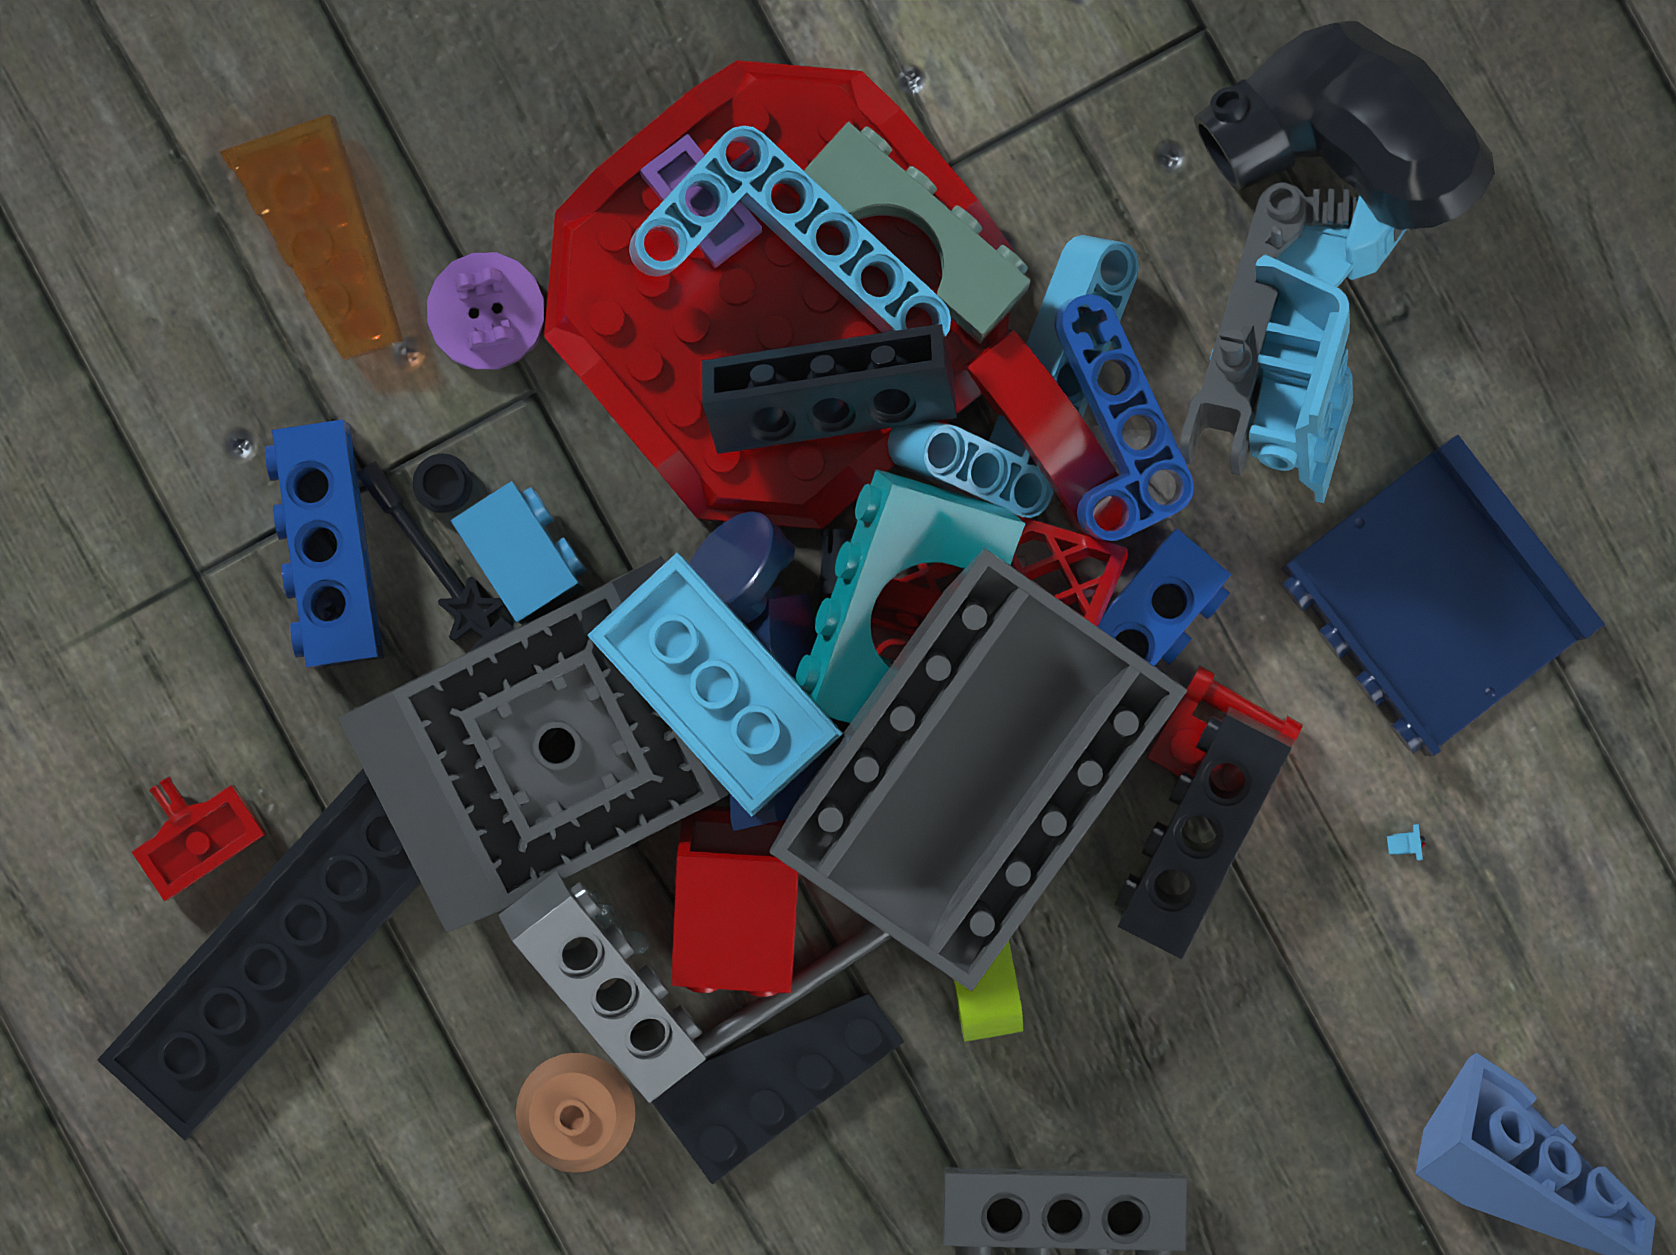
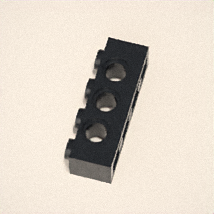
M942 324L702 360V405L717 454L957 418L954 372Z
M1230 706L1222 720L1211 715L1195 747L1205 752L1195 773L1185 768L1182 771L1168 801L1178 805L1168 826L1158 821L1156 822L1141 851L1142 854L1151 858L1141 878L1131 873L1129 874L1114 904L1124 910L1118 924L1119 928L1183 959L1292 749L1293 738ZM1231 763L1241 769L1245 782L1236 790L1224 791L1213 783L1210 772L1219 764ZM1195 816L1206 817L1216 826L1217 835L1207 843L1193 842L1185 834L1184 823ZM1167 869L1179 870L1187 876L1190 888L1181 895L1166 894L1158 886L1157 876Z

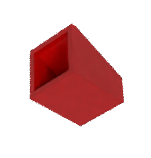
M706 806L682 819L676 866L671 986L686 987L688 990L697 993H710L718 989L743 990L759 997L773 996L777 993H791L799 873L769 852L787 819L733 831L730 807Z

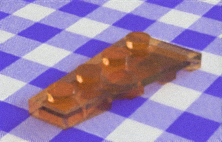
M327 114L219 151L229 169L235 172L245 189V196L255 213L263 219L276 241V248L286 265L292 268L304 288L305 297L342 359L352 360L403 343L404 340L335 116Z

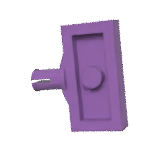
M687 134L640 170L641 176L661 202H663L705 155ZM748 148L745 153L731 162L730 166L740 172L752 171L756 160L754 152L751 148ZM698 186L687 189L685 202L690 212L701 217L712 215L715 209V201L710 191ZM739 200L697 247L712 266L716 268L761 234L762 226Z

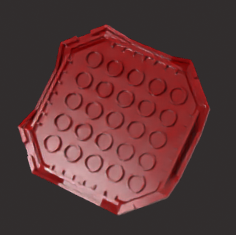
M736 60L690 89L600 164L555 211L544 338L627 434L697 520L726 522L730 518L745 512H759L768 517L778 527L809 530L825 529L858 499L862 488L866 484L871 485L876 469L888 473L896 466L888 451V439L892 428L717 454L702 405V360L882 332L749 208L747 209L762 226V233L716 268L712 266L700 249L696 247L669 274L657 277L646 275L638 270L631 261L629 253L630 240L635 231L662 203L642 178L640 170L687 134L706 155L729 130L739 126H749L765 134L804 171L847 122L851 123L860 132L867 126L888 143L892 149L888 156L903 170L906 171L910 166H913L933 182L937 188L933 196L950 211L958 205L974 217L983 228L978 234L995 250L1004 245L1015 253L977 197L905 112L863 71ZM739 142L729 144L726 148L727 162L730 164L750 147ZM787 184L773 186L771 200L775 208L786 214L796 213L800 205L799 195L796 190ZM872 216L858 220L864 228L937 295L942 280L941 261L934 244L921 229L906 220L892 216ZM830 225L819 226L816 232L818 247L827 255H840L844 248V239L841 232ZM651 231L646 234L644 247L649 257L661 262L671 260L674 256L675 247L670 236L662 231ZM867 266L863 269L860 280L866 293L874 297H883L888 290V279L885 273L874 266ZM911 307L908 310L905 319L907 329L933 325L931 317L922 308ZM1009 313L981 344L951 319L950 330L945 338L954 372L957 414L983 395L964 365L1008 331ZM951 419L940 420L938 422L947 423Z

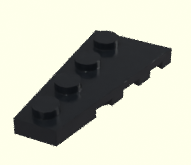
M866 993L791 1026L703 1061L651 1102L710 1183L714 1184L904 1043V1040L872 996Z

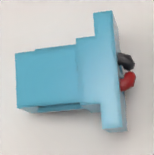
M1413 824V832L1387 836L1389 854L1416 853L1417 860H1423L1421 848L1425 847L1426 842L1421 844V840L1425 841V837L1420 836L1419 824Z

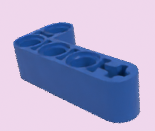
M1086 294L1069 299L1060 306L1055 315L1054 327L1056 335L1121 472V475L1092 488L1083 495L1078 504L1077 518L1081 528L1091 537L1116 541L1181 511L1193 497L1194 483L1192 475L1112 306L1107 300L1098 295ZM1078 307H1080L1084 314L1094 312L1097 315L1098 323L1091 327L1092 335L1097 345L1107 343L1110 340L1113 350L1097 353L1088 360L1085 359L1083 351L1095 347L1087 332L1076 334L1073 330L1072 323L1079 319ZM1107 360L1119 364L1125 374L1124 386L1115 395H1109L1102 391L1096 379L1099 367ZM1133 415L1145 419L1151 431L1149 441L1139 450L1129 447L1124 441L1122 434L1125 422ZM1159 470H1165L1170 473L1176 484L1173 498L1162 505L1151 498L1148 490L1149 480ZM1111 496L1121 505L1122 517L1116 527L1105 531L1095 522L1093 515L1094 507L1103 497Z

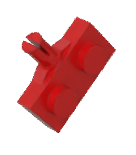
M167 777L159 782L160 785H155L149 789V792L152 793L168 817V820L163 824L156 836L133 850L132 854L165 902L266 836L267 833L235 785H230L206 802L188 806L172 782V778Z

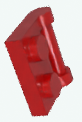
M1199 665L1185 687L1188 691L1166 720L1145 758L1180 777L1184 768L1195 773L1205 752L1195 747L1207 723L1192 715L1201 700L1223 713H1226L1230 706L1293 738V744L1303 724L1288 715L1284 720L1213 680L1215 673ZM1231 763L1219 764L1210 772L1213 783L1224 791L1236 790L1245 782L1241 769Z

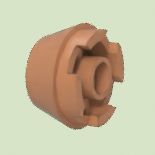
M586 1053L561 1054L541 1063L525 1080L518 1095L516 1105L517 1126L526 1147L544 1164L564 1172L591 1171L612 1161L626 1146L635 1123L634 1097L626 1079L609 1062Z

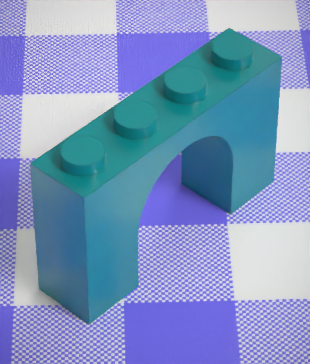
M876 469L871 485L866 484L858 496L855 508V516L858 522L851 541H846L839 550L835 564V574L838 578L831 598L824 599L818 609L815 621V630L818 635L811 655H805L802 658L795 678L797 683L828 717L851 723L894 663V660L877 653L871 637L870 622L872 610L884 586L898 573L921 563L940 562L965 569L984 548L1010 565L1025 523L1008 508Z

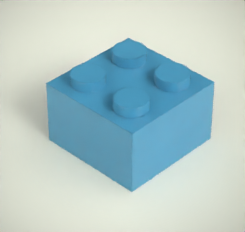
M510 481L450 520L516 623L523 625L555 609L585 589L578 576L587 571L586 567L569 541H566L564 537L557 542L554 541L546 526L555 520L532 487L522 491L513 481Z

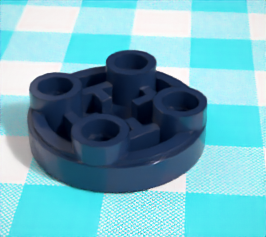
M745 512L730 518L717 527L700 545L689 564L744 624H747L757 619L764 611L767 604L765 594L773 585L779 572L784 570L793 560L795 547L785 538L780 527L764 514Z

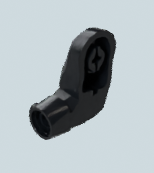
M1358 21L1335 22L1304 31L1278 49L1247 80L1241 79L1234 86L1225 87L1217 91L1212 96L1210 105L1194 117V123L1203 145L1220 173L1234 189L1240 191L1293 167L1295 158L1322 157L1342 180L1357 190L1377 221L1398 230L1432 228L1460 217L1483 197L1495 175L1492 152L1427 63L1410 51L1388 42Z

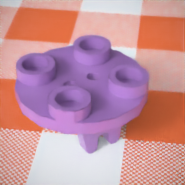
M497 252L471 253L451 262L435 279L427 299V323L436 344L455 363L474 370H499L520 361L537 346L545 323L544 298L535 277L517 260ZM495 304L503 306L501 313H493L492 308ZM472 309H478L480 314L478 318L472 319L469 317V312Z

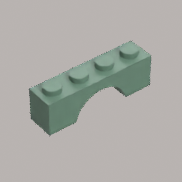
M847 122L808 165L804 172L857 221L872 216H892L906 220L921 229L934 244L941 261L942 280L937 295L949 308L951 319L981 344L1028 292L1031 280L1024 275L1028 270L1027 265L1006 246L1001 245L995 250L978 234L983 230L982 226L963 208L956 205L950 211L933 195L937 188L921 171L913 166H910L905 171L888 156L892 152L891 147L875 131L865 126L860 132L851 123Z

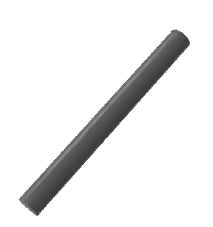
M870 923L793 975L791 993H777L773 996L759 997L696 1039L695 1041L706 1057L705 1061L711 1059L892 938V936L873 923Z

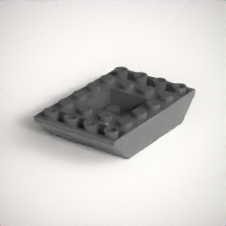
M662 556L338 717L446 933L510 907L555 871L565 879L730 794L587 636L665 564ZM551 728H563L573 737V753L564 762L551 763L546 761L540 754V738Z

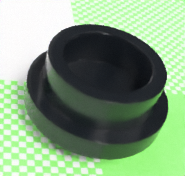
M441 453L427 457L418 465L413 475L412 484L417 500L425 508L436 513H450L461 508L467 502L472 492L473 481L470 470L462 460L453 455Z

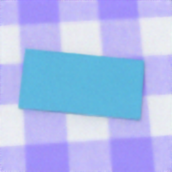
M678 552L587 635L751 817L759 812L844 734Z

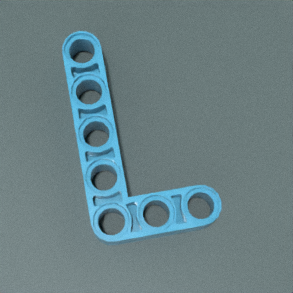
M739 126L725 133L642 223L630 240L629 253L631 261L638 270L646 275L657 277L669 274L690 255L740 200L882 333L907 329L905 319L911 307L925 310L931 317L933 325L942 324L945 336L950 330L951 316L949 308L943 300L765 134L754 127ZM739 142L751 148L756 159L755 167L752 171L740 172L730 166L726 158V148L729 144ZM787 184L796 190L800 199L799 209L796 213L786 214L775 208L771 200V191L774 185ZM698 186L710 191L715 201L713 214L701 217L690 212L685 202L687 189ZM830 225L841 232L844 239V248L840 255H827L818 247L816 232L819 226ZM662 231L670 236L675 247L674 256L671 260L661 262L649 257L644 247V238L648 232ZM865 267H877L887 276L888 290L883 297L871 296L862 287L860 279Z
M1087 235L1072 238L1064 247L1026 343L1066 394L1082 418L1088 401L1056 335L1054 327L1055 315L1060 306L1069 299L1091 294L1098 295L1107 300L1120 321L1139 270L1137 254L1129 244ZM1078 307L1079 319L1072 323V327L1076 334L1087 332L1095 348L1083 351L1085 359L1088 360L1094 354L1109 351L1111 342L1109 340L1107 343L1097 345L1091 332V327L1098 323L1097 315L1094 312L1084 314L1080 307ZM1101 364L1097 371L1096 379L1099 377L1103 364ZM998 415L989 441L957 426L938 421L894 427L890 432L888 451L892 461L900 468L948 490L1008 508L1015 515L1026 518L1040 515L1051 501L1054 493L1053 488L1004 416Z

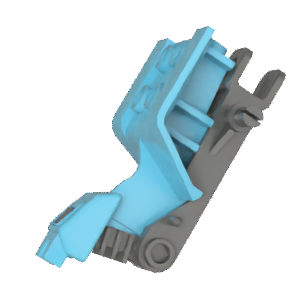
M1288 183L1274 184L1262 193L1256 207L1214 349H1212L1202 389L1192 398L1181 434L1180 452L1186 464L1191 465L1193 463L1204 429L1212 428L1230 432L1234 437L1230 453L1232 474L1239 476L1243 474L1249 452H1251L1252 457L1259 459L1262 464L1272 469L1289 471L1294 467L1298 468L1299 480L1314 492L1316 502L1324 503L1353 404V377L1350 368L1347 366L1348 349L1345 348L1350 331L1349 302L1346 295L1337 287L1346 277L1354 280L1375 273L1407 229L1398 230L1377 221L1360 195L1358 201L1357 197H1350V189H1344L1343 203L1335 202V189H1329L1328 202H1320V189H1314L1313 197H1304V194L1296 186Z

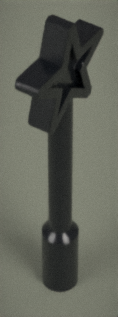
M374 461L357 473L358 478L383 512L393 516L452 597L440 598L438 600V604L455 616L449 635L450 640H458L471 629L484 636L492 627L488 617L505 605L501 598H482L474 577L467 579L464 589L404 508L403 497L378 463Z

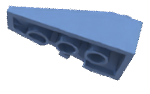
M1478 1053L1469 1057L1423 1129L1415 1175L1462 1205L1602 1255H1651L1656 1220L1653 1214L1606 1167L1594 1169L1571 1145L1577 1137L1563 1123L1554 1128L1532 1106L1537 1097L1524 1083Z

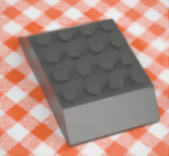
M984 548L943 592L847 727L844 734L803 789L769 852L967 989L973 991L1188 690Z

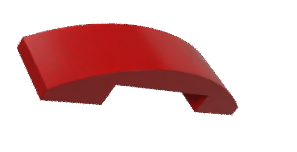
M1010 329L966 363L964 367L995 413L1005 417L1061 500L1062 504L1059 507L1075 531L1091 537L1079 525L1077 518L1078 504L1083 495L1089 490L1119 475L1066 394L1020 336ZM1106 496L1097 502L1093 514L1097 525L1107 531L1119 524L1122 517V509L1115 498Z

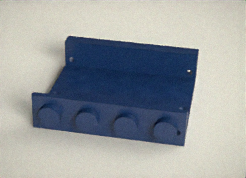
M1458 434L1439 446L1281 568L1288 577L1282 583L1288 596L1301 611L1304 612L1309 607L1312 608L1325 625L1318 631L1325 644L1337 658L1341 659L1346 654L1361 672L1355 678L1357 685L1376 707L1382 702L1386 704L1398 720L1391 725L1394 733L1413 754L1419 749L1425 756H1435L1441 751L1439 747L1576 641L1587 639L1605 625Z

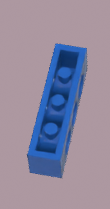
M342 419L272 430L274 445L265 446V460L270 481L279 480L282 504L273 506V514L278 539L288 540L291 562L282 564V578L287 599L296 598L299 621L290 623L294 655L296 658L304 657L306 667L313 669L382 659L384 655L351 426ZM312 471H322L329 482L327 494L318 502L306 503L299 492L300 482L306 474ZM319 530H331L337 539L336 552L327 561L315 562L308 553L309 539ZM338 588L345 597V610L338 619L328 622L324 621L316 610L317 599L326 589Z
M1176 528L1166 537L1106 608L1098 627L1114 639L1122 631L1136 632L1145 643L1144 660L1155 666L1162 659L1170 665L1192 639L1184 632L1199 613L1208 620L1229 596L1230 592L1222 585L1232 574ZM1159 586H1172L1183 597V609L1174 619L1163 618L1153 609L1152 596Z

